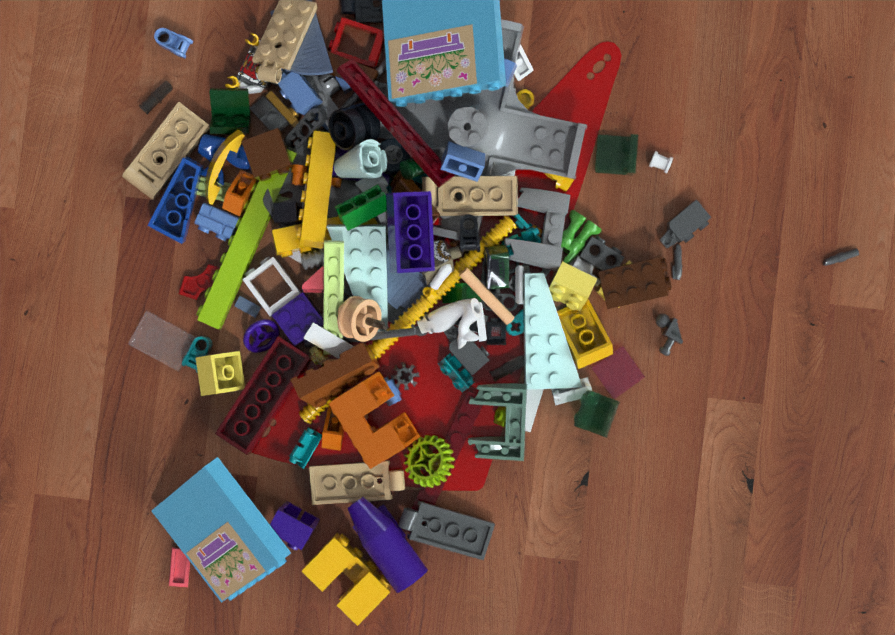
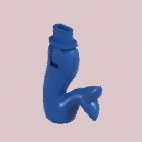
M203 134L199 143L198 154L211 162L215 152L226 138ZM242 144L237 153L229 151L226 160L237 168H250L251 170ZM208 167L202 170V176L206 177ZM221 168L216 181L224 185V175Z

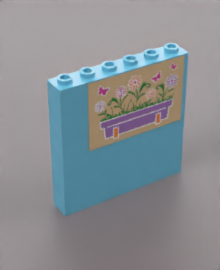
M382 0L388 101L397 107H405L407 103L422 104L425 103V100H443L447 96L460 97L463 93L478 94L481 90L495 91L499 90L500 87L506 86L500 0Z
M218 457L204 466L152 510V513L221 603L226 599L231 601L238 594L240 595L247 588L253 586L257 581L259 582L265 576L271 574L274 570L287 562L285 558L291 554Z

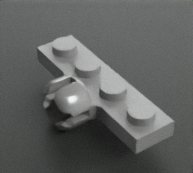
M330 74L319 76L304 75L323 101L317 108L325 110L327 114L325 124L328 126L330 115L335 110H338L331 97L340 90V84Z

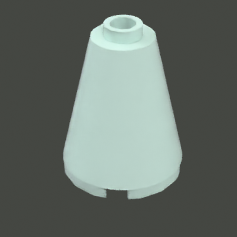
M373 139L364 140L335 161L334 171L341 178H379L387 169L386 153L384 150L381 151L378 146L380 144Z

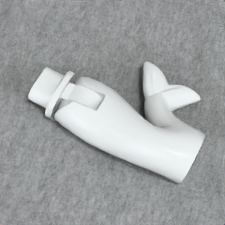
M476 298L460 300L425 314L423 318L419 321L417 320L422 334L427 332L429 334L440 333L450 329L462 317L459 322L457 337L458 349L465 346L467 341H477L480 339L477 334L469 330V326L482 317V308Z

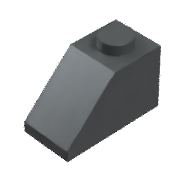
M264 96L250 108L270 131L279 128L282 132L290 124Z

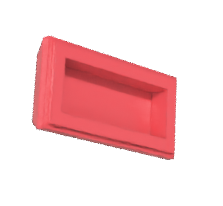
M172 547L169 586L188 587L190 561L180 548Z

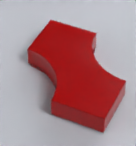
M208 264L205 271L200 275L193 277L184 276L178 294L197 300L204 290L212 287L214 283L212 280L216 270H220V267Z

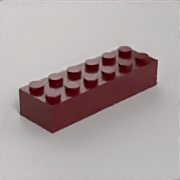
M278 336L215 434L244 454H251L293 390L294 386L290 379L296 376L298 379L301 378L313 357L283 337Z

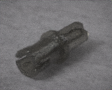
M165 81L154 92L151 91V95L139 107L148 115L157 104L162 103L161 101L173 90V86L168 81Z
M520 355L509 362L505 361L503 365L489 371L493 380L496 382L508 374L512 375V372L523 367L524 355Z

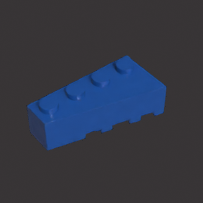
M187 156L182 158L147 226L181 244L186 241L204 165Z

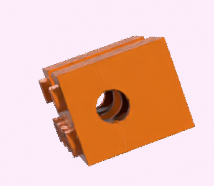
M380 372L375 373L328 403L333 414L339 419L343 430L351 438L353 446L358 449L364 463L370 469L405 449L420 437L405 412L378 429L375 426L371 428L366 419L369 417L367 414L394 396Z

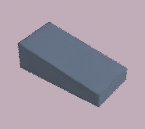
M239 296L234 305L255 318L262 308L242 296Z

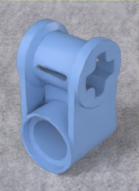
M159 28L154 34L155 41L159 46L186 59L185 54L190 44L194 42L167 28ZM168 34L169 39L166 42H160L161 35Z

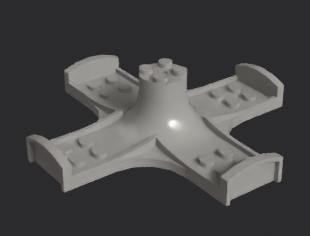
M501 19L504 58L516 63L524 26L520 23ZM514 75L508 87L503 86L495 91L486 89L481 90L478 94L463 93L460 97L447 96L443 100L437 101L430 99L425 100V103L422 104L407 103L405 107H397L393 104L441 160L448 141L485 153V167L481 176H503L514 170H534L576 179L578 160L587 125L540 116L529 111L517 97L514 89ZM375 81L374 84L388 99V85ZM380 121L381 128L378 138H395ZM458 192L456 198L460 200L462 194ZM439 216L442 218V225H433V235L460 240V220L463 216ZM475 216L478 222V235L480 234L483 216ZM466 220L463 226L466 229H472L474 222Z

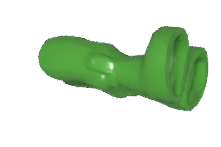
M571 210L569 214L571 222L569 227L563 231L561 243L563 252L568 254L563 260L567 264H570L579 252L583 251L586 240L591 235H598L602 231L600 227L588 220L579 236L574 238L575 233L586 220L583 215L574 210Z

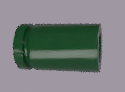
M413 158L400 163V171L405 179L410 180L425 173Z

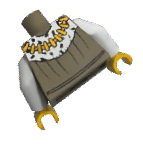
M434 241L435 271L421 272L427 285L430 284V287H425L422 290L423 295L427 296L428 300L433 301L436 299L437 292L435 290L454 271L453 260L462 257L458 246L447 249L444 241Z

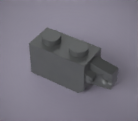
M697 200L693 201L667 223L668 231L660 238V243L667 249L677 242H688L694 237V231L697 229L701 231L709 224L708 220L711 216Z
M453 325L450 329L444 331L451 342L449 350L471 375L475 374L489 361L487 356L490 354L483 346L479 348L474 343L475 341H467L464 347L458 349V328Z

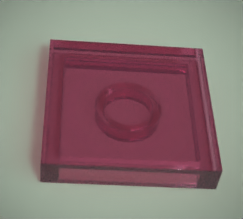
M623 346L591 368L613 399L645 378Z

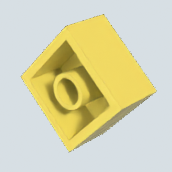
M562 261L549 286L552 299L566 304L572 310L580 311L589 298L597 278Z
M240 351L196 357L201 396L243 390L245 388Z

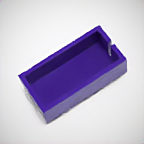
M286 501L276 512L270 526L280 539L288 542V547L294 550H298V548L302 550L320 519L305 511L300 521L297 520L302 509Z

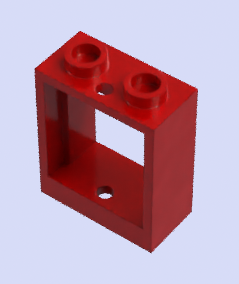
M342 17L341 21L336 23L334 33H336L335 40L330 41L328 51L349 60L353 59L356 63L375 70L385 42L384 30ZM346 26L376 35L368 61L338 51Z

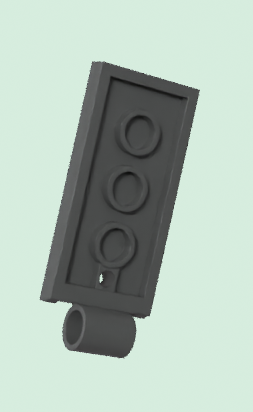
M418 501V511L404 507L398 527L411 531L407 535L408 539L484 560L495 527L494 522L422 501Z

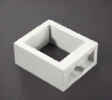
M267 257L260 262L261 266L256 270L252 268L244 274L246 277L243 281L268 315L273 317L272 314L298 296L301 291L275 257ZM274 265L292 291L270 307L251 281Z

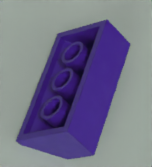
M431 191L386 193L390 273L435 271Z

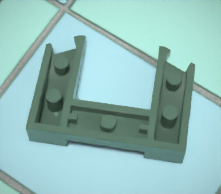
M497 383L477 386L479 392L475 398H470L469 404L506 406L505 436L468 438L469 445H476L478 453L475 454L476 458L524 461L528 384Z

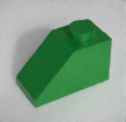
M455 283V287H451V291H447L446 296L443 295V303H453L471 298H476L478 302H481V298L467 283Z

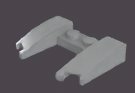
M521 188L519 191L522 194L518 198V207L545 213L541 243L506 238L504 244L506 246L511 245L514 254L509 257V260L556 271L561 265L563 251L561 243L570 195L541 189Z

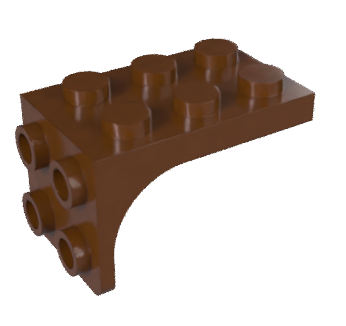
M657 255L644 261L599 271L607 309L668 296L669 290H672L670 277L665 275V271L668 269L666 259H662L661 255Z

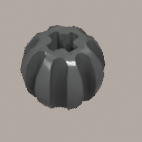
M407 361L401 362L402 369L395 365L393 370L397 371V375H391V379H398V383L395 384L398 389L400 384H404V390H410L408 383H412L415 387L418 382L414 381L413 377H420L419 372H412V369L416 367L413 363L410 368H407ZM402 371L410 373L409 381L400 378Z

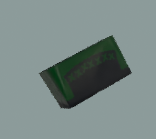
M507 246L484 247V282L486 288H509V251Z

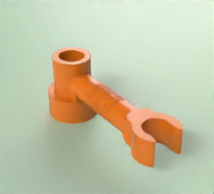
M293 164L291 173H293L292 185L303 186L304 172L307 173V166ZM332 178L331 186L340 188L342 179Z

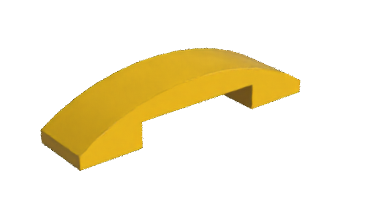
M240 130L235 131L225 139L210 162L205 181V194L209 204L213 205L221 188L215 181L229 151L237 153L242 143L241 141L245 137Z

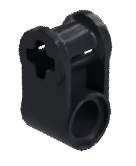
M465 215L460 220L461 253L475 250L480 252L477 219L473 215ZM466 220L474 222L472 229H466L463 226Z

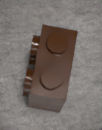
M279 128L241 141L256 180L266 181L271 179L273 174L278 173L282 175L288 173L290 168H293Z

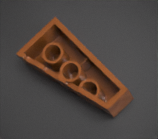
M362 342L339 355L340 358L329 359L323 362V367L317 370L311 368L305 371L307 375L299 379L297 376L290 379L298 397L315 408L322 407L331 398L341 395L345 389L356 385L363 377L374 373L375 369L380 367L371 348Z

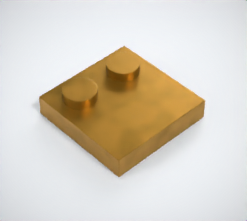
M272 91L266 95L273 106L294 128L299 123L298 120L301 119L292 107L287 109Z

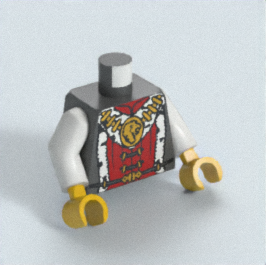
M250 33L254 40L250 42L245 39V42L254 45V47H250L237 77H227L232 79L233 84H225L227 88L248 89L249 94L261 93L263 90L268 91L271 82L258 79L257 74L261 64L254 63L252 59L261 40H259L256 34Z

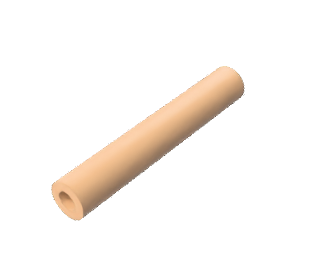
M466 267L461 271L459 276L506 325L511 323L515 317L469 268Z

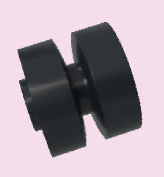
M365 103L335 110L330 115L328 122L330 136L333 142L342 150H350L364 140L373 139L376 141L380 134V120Z

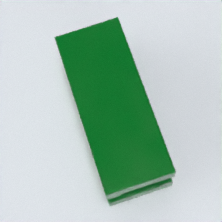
M378 184L335 206L339 219L344 224L346 230L349 231L387 211L386 194L382 192Z

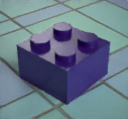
M304 292L272 314L294 346H299L306 340L304 336L313 323L322 328L324 327L323 315Z

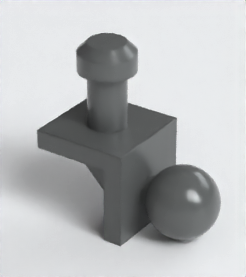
M659 314L655 322L660 328L666 327L662 335L668 338L659 351L661 354L669 356L674 342L682 344L683 340L677 323L678 319L671 318L670 320L668 315Z

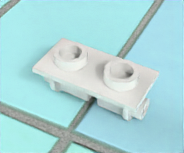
M588 377L580 379L581 388L551 389L555 405L593 396Z

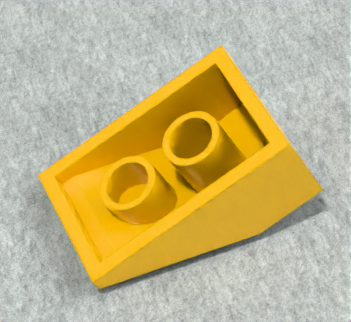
M587 299L580 311L572 310L568 307L557 311L572 358L578 369L613 354L612 343L589 299Z

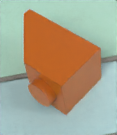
M240 170L225 194L222 209L240 216L247 200L250 199L252 188L258 180L252 174Z
M329 405L322 433V448L341 451L344 430Z

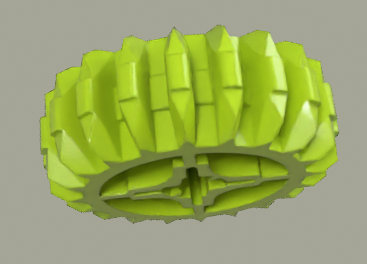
M425 435L424 438L419 437L418 442L414 441L412 443L413 448L407 447L410 453L404 455L408 458V461L404 462L408 466L405 471L410 473L408 477L414 479L415 484L432 488L434 484L437 486L441 485L440 480L443 482L447 481L445 475H452L449 469L455 468L454 465H451V462L455 459L450 457L453 454V450L449 449L450 445L445 443L444 439H438V436L435 435L432 437ZM435 446L439 453H433L429 447ZM420 469H426L430 476L425 477L420 472Z

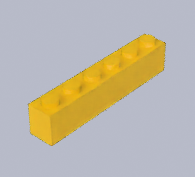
M314 131L313 136L308 138L307 148L311 149L310 155H306L305 166L309 168L308 173L304 172L303 184H306V191L302 190L301 202H304V208L300 209L298 220L302 221V225L297 228L296 239H300L299 246L322 249L324 245L336 146L328 132Z
M339 216L327 219L325 240L332 241L327 225H344L340 221ZM372 218L361 225L378 223L375 218ZM302 224L272 230L271 234L276 256L289 257L293 255L292 252L300 251V253H307L312 251L311 248L313 247L299 246L300 239H296L297 228L301 227Z

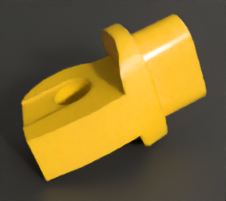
M545 173L547 177L556 182V189L560 188L565 192L574 181L571 178Z

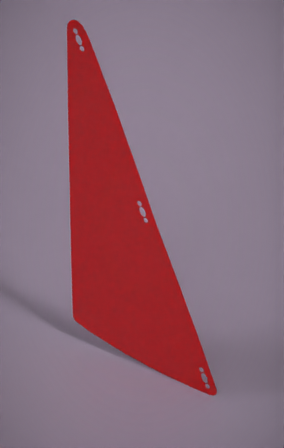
M602 42L592 48L532 110L533 113L540 116L587 125L578 160L576 179H574L568 190L565 192L560 188L556 189V182L547 177L543 172L534 170L515 171V176H518V198L522 194L519 191L521 188L541 189L570 195L563 231L569 227L571 221L569 214L575 208L622 57L620 48L613 42ZM606 54L611 56V60L608 62L604 60V55ZM598 61H604V69L599 73H594V65ZM589 72H592L594 74V78L592 80H589L587 78V74ZM518 207V214L527 224L531 223V227L535 225L543 230L545 213ZM504 215L483 216L479 234L480 241L482 236L485 237L486 233L491 231V228L494 229L496 227V223H500V219H504ZM506 215L514 223L517 221L512 215ZM518 227L516 229L513 228L512 233L509 232L507 235L511 237L518 234L520 237L521 232L526 230L524 228L520 230ZM433 235L434 241H437L438 235ZM443 237L447 249L452 248L449 243L454 239ZM459 258L453 260V265H454V266L456 265V264H455L456 261H458V262L460 261ZM484 258L481 259V262L478 261L476 263L477 266H473L471 271L480 281ZM509 260V270L515 269V261ZM529 266V272L541 273L542 271L541 267ZM551 270L545 277L548 287L550 285L554 270ZM515 272L509 274V281L515 275ZM463 279L459 280V283H466ZM510 288L500 289V294H512L515 296V292ZM442 296V299H439L437 301V304L434 303V307L429 308V312L427 313L429 314L430 312L450 303H443ZM509 297L505 298L504 306L512 308L514 300ZM518 304L516 309L510 311V313L516 316L518 312L524 309V304ZM483 308L484 315L488 316L487 322H490V318H499L493 311H487ZM388 321V328H390V324L393 323ZM512 322L511 331L516 330L518 332L519 324ZM492 327V336H501V327ZM506 331V345H486V341H475L474 343L479 348L483 346L490 354L487 356L489 361L475 374L471 375L475 383L464 392L454 387L452 380L448 375L442 373L438 365L449 353L452 356L454 355L449 350L451 342L444 332L427 333L424 336L399 337L397 342L394 341L393 346H389V350H385V354L382 353L381 357L377 358L380 367L375 369L371 375L360 379L356 385L377 372H380L383 378L388 377L391 379V375H397V371L393 370L395 365L402 369L401 362L407 361V368H410L413 363L416 367L412 369V372H419L420 377H413V380L418 382L417 385L414 387L412 383H408L410 390H404V384H400L399 391L402 400L391 406H388L387 403L381 404L367 414L369 418L366 420L371 428L375 426L378 429L405 412L420 437L424 438L425 435L432 437L435 435L438 436V439L442 438L445 440L468 391L477 395L479 392L477 389L478 385L518 383L524 366V332L517 336H512ZM369 340V341H366V342H363V343L366 344L367 346H368L369 344L372 345V344H373V343H372L373 340ZM351 342L349 344L356 346L362 342ZM319 348L312 355L313 359L305 371L311 368L317 370L323 367V362L338 358L331 354H323V349ZM463 364L460 368H458L459 372H461L465 368ZM402 371L400 378L409 381L410 373ZM356 385L348 387L347 390L343 391L342 394H344L351 388L355 387ZM293 388L274 418L276 425L270 426L269 434L260 439L252 453L293 464L289 461V455L296 445L301 446V443L298 441L304 429L307 430L308 427H312L322 434L328 408L325 407V411H321V415H317L311 424L306 423L300 417L299 411H303V407L308 406L307 402L301 400L295 388ZM482 406L454 464L455 468L450 472L452 475L448 476L442 490L478 491L484 486L492 459L476 458L475 454L478 453L475 444L469 445L468 438L501 435L503 427L494 423V414L499 406ZM344 431L341 451L322 448L321 439L305 468L315 465L358 463L364 461L358 449L353 446L351 438ZM435 446L429 447L433 453L437 454L439 452ZM407 447L387 459L390 460L389 471L404 470L406 487H422L420 484H415L414 479L408 477L410 473L405 471L408 466L404 462L408 461V458L404 455L410 453ZM420 469V472L426 477L429 472L426 469ZM378 478L377 481L382 483V479Z

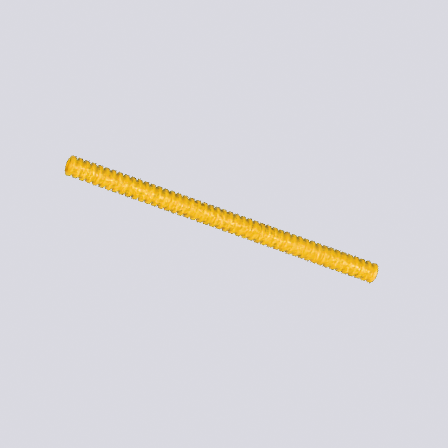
M504 215V219H500V223H496L494 229L491 228V231L487 232L485 237H481L480 252L476 250L469 251L464 254L463 258H459V262H455L454 271L435 290L437 292L435 300L430 301L426 298L427 296L420 295L421 298L416 299V303H412V307L407 308L408 311H404L402 316H398L399 319H395V323L390 324V328L386 331L412 328L411 325H415V321H419L421 316L424 317V313L429 312V308H433L434 303L437 304V301L441 300L443 295H447V291H451V287H455L456 282H460L459 280L462 278L459 274L462 270L468 267L472 271V267H476V263L482 261L481 259L484 258V247L498 246L499 241H503L504 237H508L507 234L509 232L512 233L513 228H517L516 224L508 216ZM399 337L373 340V344H369L368 347L371 348L377 360V358L381 357L382 353H386V349H390V345H394V341L397 342L399 340ZM338 396L331 398L324 406L318 408L307 403L308 406H304V410L299 411L300 417L306 423L311 424L317 415H321V411H325V407H329L328 403Z

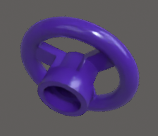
M268 319L256 321L245 331L243 343L251 352H264L271 348L279 336V328L275 322ZM263 325L271 326L273 332H267ZM250 334L254 338L252 344L249 343ZM272 338L267 344L258 347L260 342Z

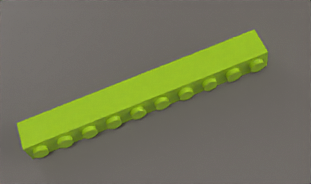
M288 150L293 164L297 153ZM276 173L271 175V179L266 181L259 180L258 183L254 184L251 191L253 196L251 200H247L244 206L245 214L243 218L240 217L237 221V232L229 239L228 245L230 247L228 252H224L221 257L220 263L222 265L220 270H216L212 280L214 283L212 288L209 287L204 296L206 301L204 305H200L197 311L198 321L216 329H222L243 282L244 274L251 264L272 217L264 206V195L267 189H269L273 203L278 202L277 198L281 196V194H278L288 173L282 175Z

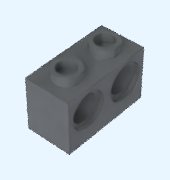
M598 236L596 238L591 237L579 255L582 260L589 262L599 271L618 267L625 258L621 255L622 251L614 246L609 248L605 245L606 241ZM595 245L599 248L597 256L590 254V246ZM609 255L615 258L613 266L606 264L605 260Z

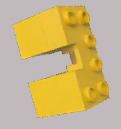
M336 533L304 566L302 572L322 592L343 572L354 584L339 598L340 602L336 606L358 626L390 593L392 586L383 574L380 575L376 571L377 566L369 560L367 562L362 557L364 554L357 547L353 548L349 544L350 540L344 534L339 535Z

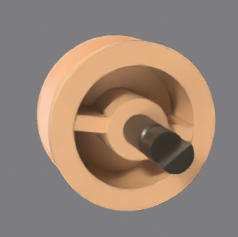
M352 296L338 308V329L347 338L366 342L375 336L379 328L383 330L388 329L385 326V322L381 321V309L374 300Z

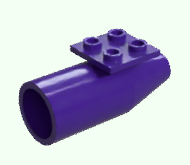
M361 497L347 508L354 524L352 527L358 534L362 546L396 593L408 588L428 571L404 537L406 534L398 527V523L384 504L376 508L367 499Z

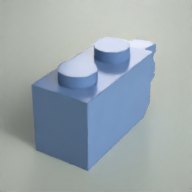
M281 69L282 77L278 83L281 88L280 93L286 100L289 98L292 102L290 106L297 114L300 113L305 116L309 110L317 108L323 103L304 75Z

